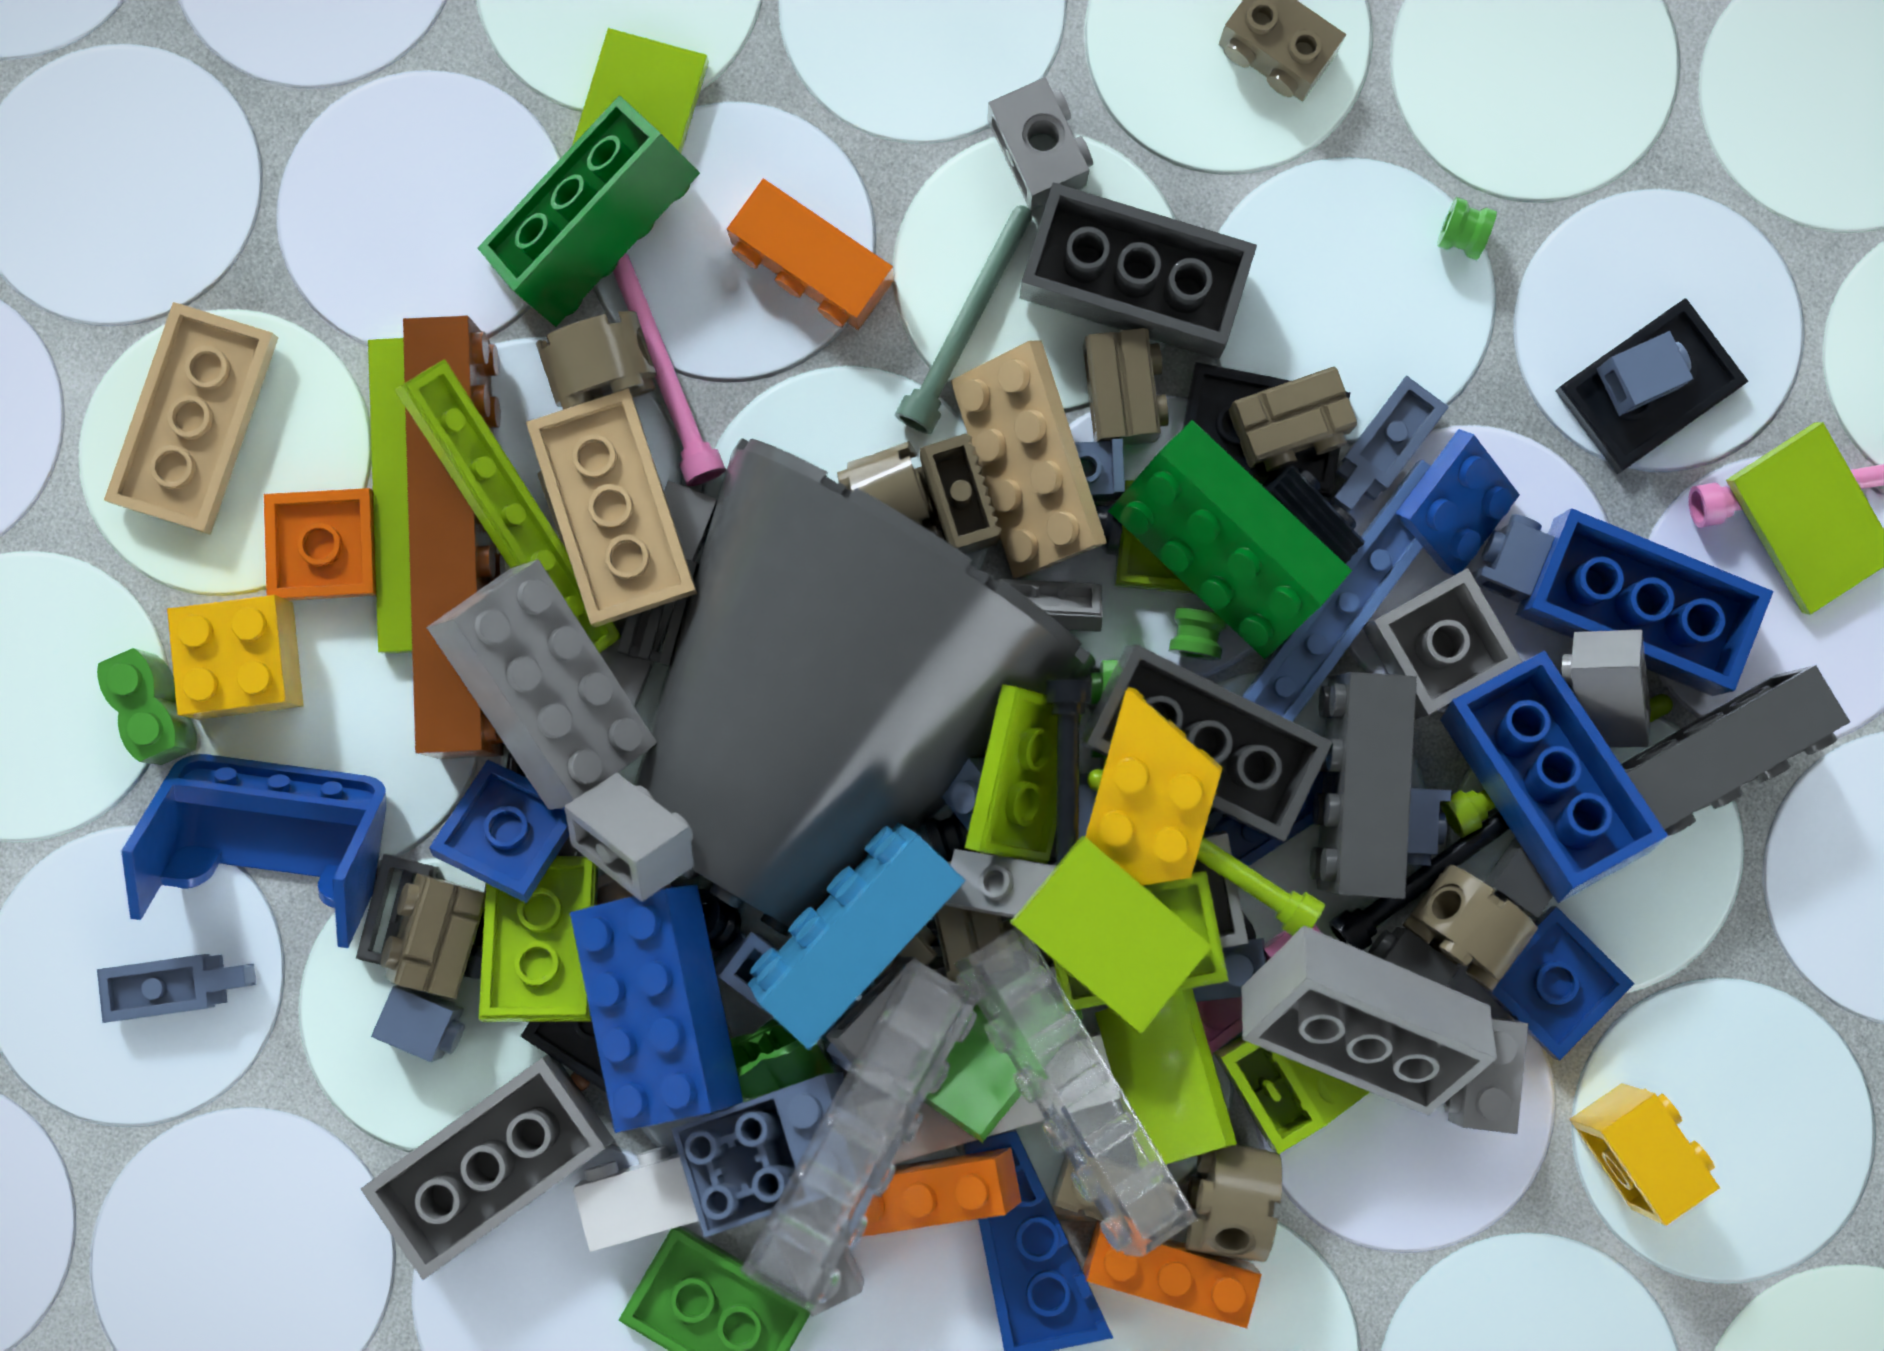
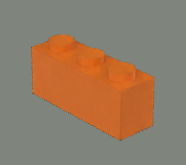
M762 178L726 228L731 244L734 245L731 251L735 256L754 269H757L762 264L777 274L774 281L782 289L796 298H800L803 293L820 304L817 310L821 315L841 328L847 322L859 331L894 282L892 265L764 178Z
M1011 1147L875 1169L874 1172L877 1179L839 1192L848 1239L1002 1216L1022 1202Z
M1097 1219L1083 1266L1086 1282L1246 1329L1248 1328L1262 1276L1260 1271L1251 1262L1187 1251L1183 1242L1163 1236L1158 1240Z

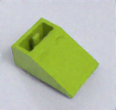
M1243 1035L1213 1053L1267 1144L1278 1154L1322 1129L1370 1093L1365 1089L1243 1040Z

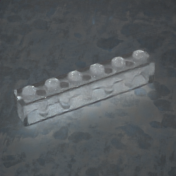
M1014 927L956 961L954 964L960 973L956 976V981L961 992L972 1005L978 1003L989 1022L985 1025V1031L989 1040L999 1053H1007L1017 1072L1013 1077L1019 1091L1029 1103L1036 1102L1046 1119V1122L1042 1124V1128L1047 1139L1059 1153L1064 1151L1075 1169L1071 1173L1073 1183L1086 1201H1094L1104 1218V1221L1100 1223V1227L1109 1244L1117 1252L1123 1251L1125 1255L1143 1257L1198 1220L1037 946Z
M922 963L906 964L746 1259L741 1272L811 1312L817 1301L823 1303L828 1299L839 1278V1271L835 1267L846 1247L848 1249L854 1248L865 1231L867 1218L863 1215L874 1195L879 1197L884 1193L893 1178L895 1166L891 1162L901 1143L907 1145L913 1139L921 1125L923 1115L918 1112L928 1092L935 1093L948 1074L950 1063L945 1060L955 1041L962 1042L975 1023L977 1014L972 1009L979 998L978 996Z

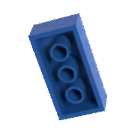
M1573 508L1553 519L1548 534L1554 536V540L1532 595L1521 600L1515 615L1570 638H1574V632L1642 630L1646 669L1711 696L1736 690L1774 591Z
M1545 650L1453 699L1441 717L1440 721L1557 903L1564 901L1647 855L1668 837L1664 828Z
M698 885L660 889L643 902L632 896L570 912L615 1133L709 1114L744 1103Z

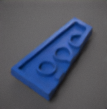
M1016 1129L989 1136L983 1143L979 1140L964 1143L965 1155L1011 1147L1022 1202L1006 1215L978 1219L1004 1351H1054L1113 1339L1109 1326L1088 1282H1086L1084 1273Z

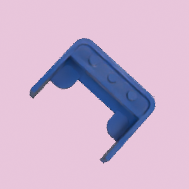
M195 754L180 759L169 771L121 850L130 919L142 920L161 885L182 889L194 888L209 880L219 864L320 877L318 881L319 898L325 905L335 908L337 947L349 948L374 891L387 808L384 784L380 780L366 775L210 754Z

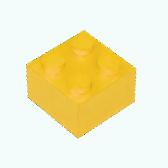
M276 595L167 608L178 716L202 720L304 707L293 602Z
M1621 1083L1569 1119L1630 1209L1664 1226L1669 1225L1721 1188L1710 1173L1715 1169V1164L1711 1157L1697 1141L1689 1142L1678 1127V1124L1683 1122L1681 1114L1669 1098L1662 1093L1657 1096L1656 1093L1650 1092L1645 1088L1640 1089Z

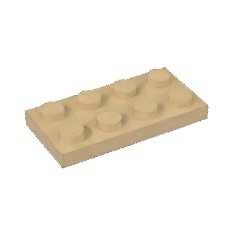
M173 302L104 501L211 535L279 337L273 332Z
M1042 340L1027 341L950 380L967 434L972 437L975 456L979 457L978 466L982 467L981 476L985 477L984 486L988 487V496L992 498L991 506L995 508L994 516L998 518L997 527L1002 529L1000 538L1013 579L1030 576L1106 544L1107 541Z
M627 388L527 421L526 425L590 624L595 628L697 594L630 389Z

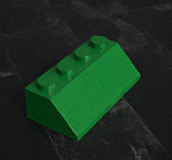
M619 95L477 249L513 292L553 326L557 327L566 316L573 314L579 308L583 298L602 278L614 271L621 257L636 241L645 237L652 230L655 221L674 201L679 200L687 193L691 183L700 172L655 127Z

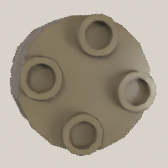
M635 311L618 312L621 322L609 324L606 314L575 322L547 334L548 343L546 340H538L535 343L557 407H562L563 409L570 408L627 388L630 389L633 398L655 390L652 379L657 376L656 370L648 352Z
M910 441L849 461L847 469L837 472L838 481L844 484L848 490L853 492L855 487L859 488L944 540L941 530L936 528L941 526L923 467L915 469L913 467L911 458L918 455Z
M1449 865L1438 876L1402 925L1427 944L1433 940L1434 942L1431 947L1455 965L1468 966L1465 973L1479 985L1492 992L1530 942L1538 927L1508 899L1504 902L1493 894L1495 890L1485 882L1455 865Z
M1233 1145L1197 1156V1172H1201V1177L1191 1176L1188 1183L1186 1208L1196 1210L1195 1218L1190 1217L1188 1222L1186 1250L1247 1261L1266 1262L1273 1247L1279 1219L1274 1218L1273 1213L1275 1203H1281L1283 1169L1280 1154L1269 1152L1265 1149Z

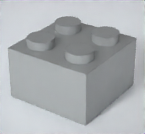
M1468 568L1363 627L1365 634L1388 674L1417 676L1415 720L1432 714L1450 704L1453 699L1523 662Z

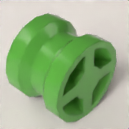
M1456 196L1442 225L1437 240V247L1446 250L1453 247L1464 250L1466 257L1477 261L1488 242L1496 220L1497 211L1487 207L1481 210L1471 208L1467 200Z
M1176 608L1174 621L1178 625L1176 636L1170 640L1168 651L1190 658L1212 661L1221 660L1223 649L1218 642L1220 632L1226 629L1227 623L1214 612L1192 608Z

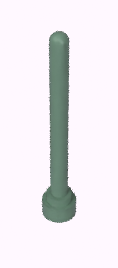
M1020 205L1013 209L920 389L915 388L911 395H904L894 415L905 425L924 434L930 435L933 433L941 417V413L938 410L942 403L938 398L1032 219V213L1028 207Z

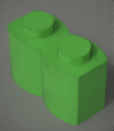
M131 648L98 663L97 678L100 690L108 704L118 712L120 738L126 750L134 759L143 763L163 765L196 750L197 736L191 718L177 715L174 677L162 658L154 653Z
M775 1018L761 1026L754 1034L740 1035L730 1039L743 1102L823 1074L835 1073L828 1052L821 1039L808 1050Z

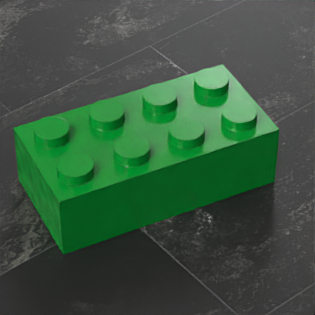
M1193 420L1157 453L1108 510L1111 515L1264 659L1315 613L1352 572L1339 557Z

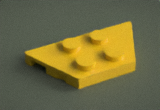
M1128 687L1125 691L1085 837L1142 886L1191 878L1223 767L1203 749H1198L1187 739L1186 734L1171 720L1167 721L1143 699L1144 696L1140 692Z

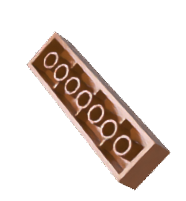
M468 315L403 318L405 383L445 359L493 434V428H499L501 424L499 399L497 396H492L491 376H498L499 374L497 346L490 344L486 333L482 332ZM405 406L415 754L437 759L503 756L504 742L427 627L505 573V560L500 553H497V547Z

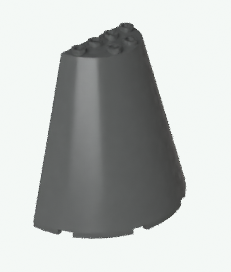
M741 438L732 450L694 579L697 594L689 597L671 663L668 666L651 724L650 732L657 743L642 755L634 785L644 787L658 804L671 814L674 812L680 814L689 824L693 833L691 846L694 867L682 874L684 877L697 879L699 875L704 876L714 883L709 890L711 894L736 909L738 907L742 908L745 902L764 913L760 919L763 923L787 937L790 926L802 912L809 907L816 911L831 895L827 892V887L831 881L846 867L850 866L854 870L866 858L868 853L865 851V847L879 830L885 826L893 829L899 822L913 832H916L924 825V820L932 818L947 804L942 796L957 777L969 758L986 756L1002 684L1046 695L1047 680H1085L1095 667L1096 661L1091 653L1083 648H1079L1082 643L1072 633L1034 602L1004 580H1001L999 583L986 572H981L971 566L972 558L918 523L855 487L853 492L848 490L844 484L837 483L827 477L828 472L796 455L751 438L747 441Z

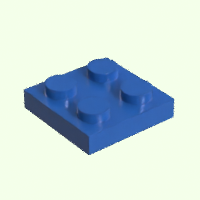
M1458 429L1395 514L1441 570L1454 576L1462 572L1477 555L1481 546L1502 518L1509 512L1520 494L1477 437L1472 433Z
M488 759L429 849L433 857L527 903L570 835L565 808L548 809L527 778Z
M1551 906L1535 922L1538 930L1494 990L1491 992L1484 987L1482 988L1515 1021L1527 1023V1033L1553 1059L1560 1061L1635 983L1557 906Z

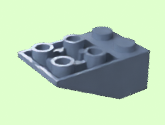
M843 1072L823 1074L671 1129L704 1238L877 1179Z

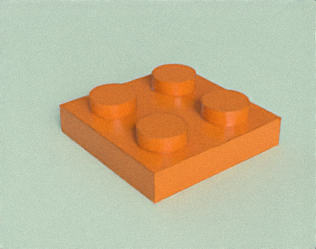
M361 488L264 494L267 596L276 595L288 601L376 596L372 489Z

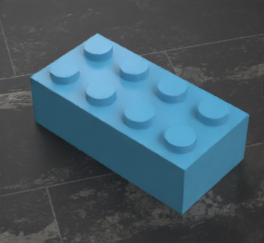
M899 822L893 829L885 826L879 830L865 847V851L868 853L866 858L854 870L850 866L843 869L827 887V892L831 895L816 911L809 907L802 912L788 930L792 937L778 952L773 948L766 951L750 970L754 977L749 981L748 986L758 1003L808 1050L966 881L918 834Z

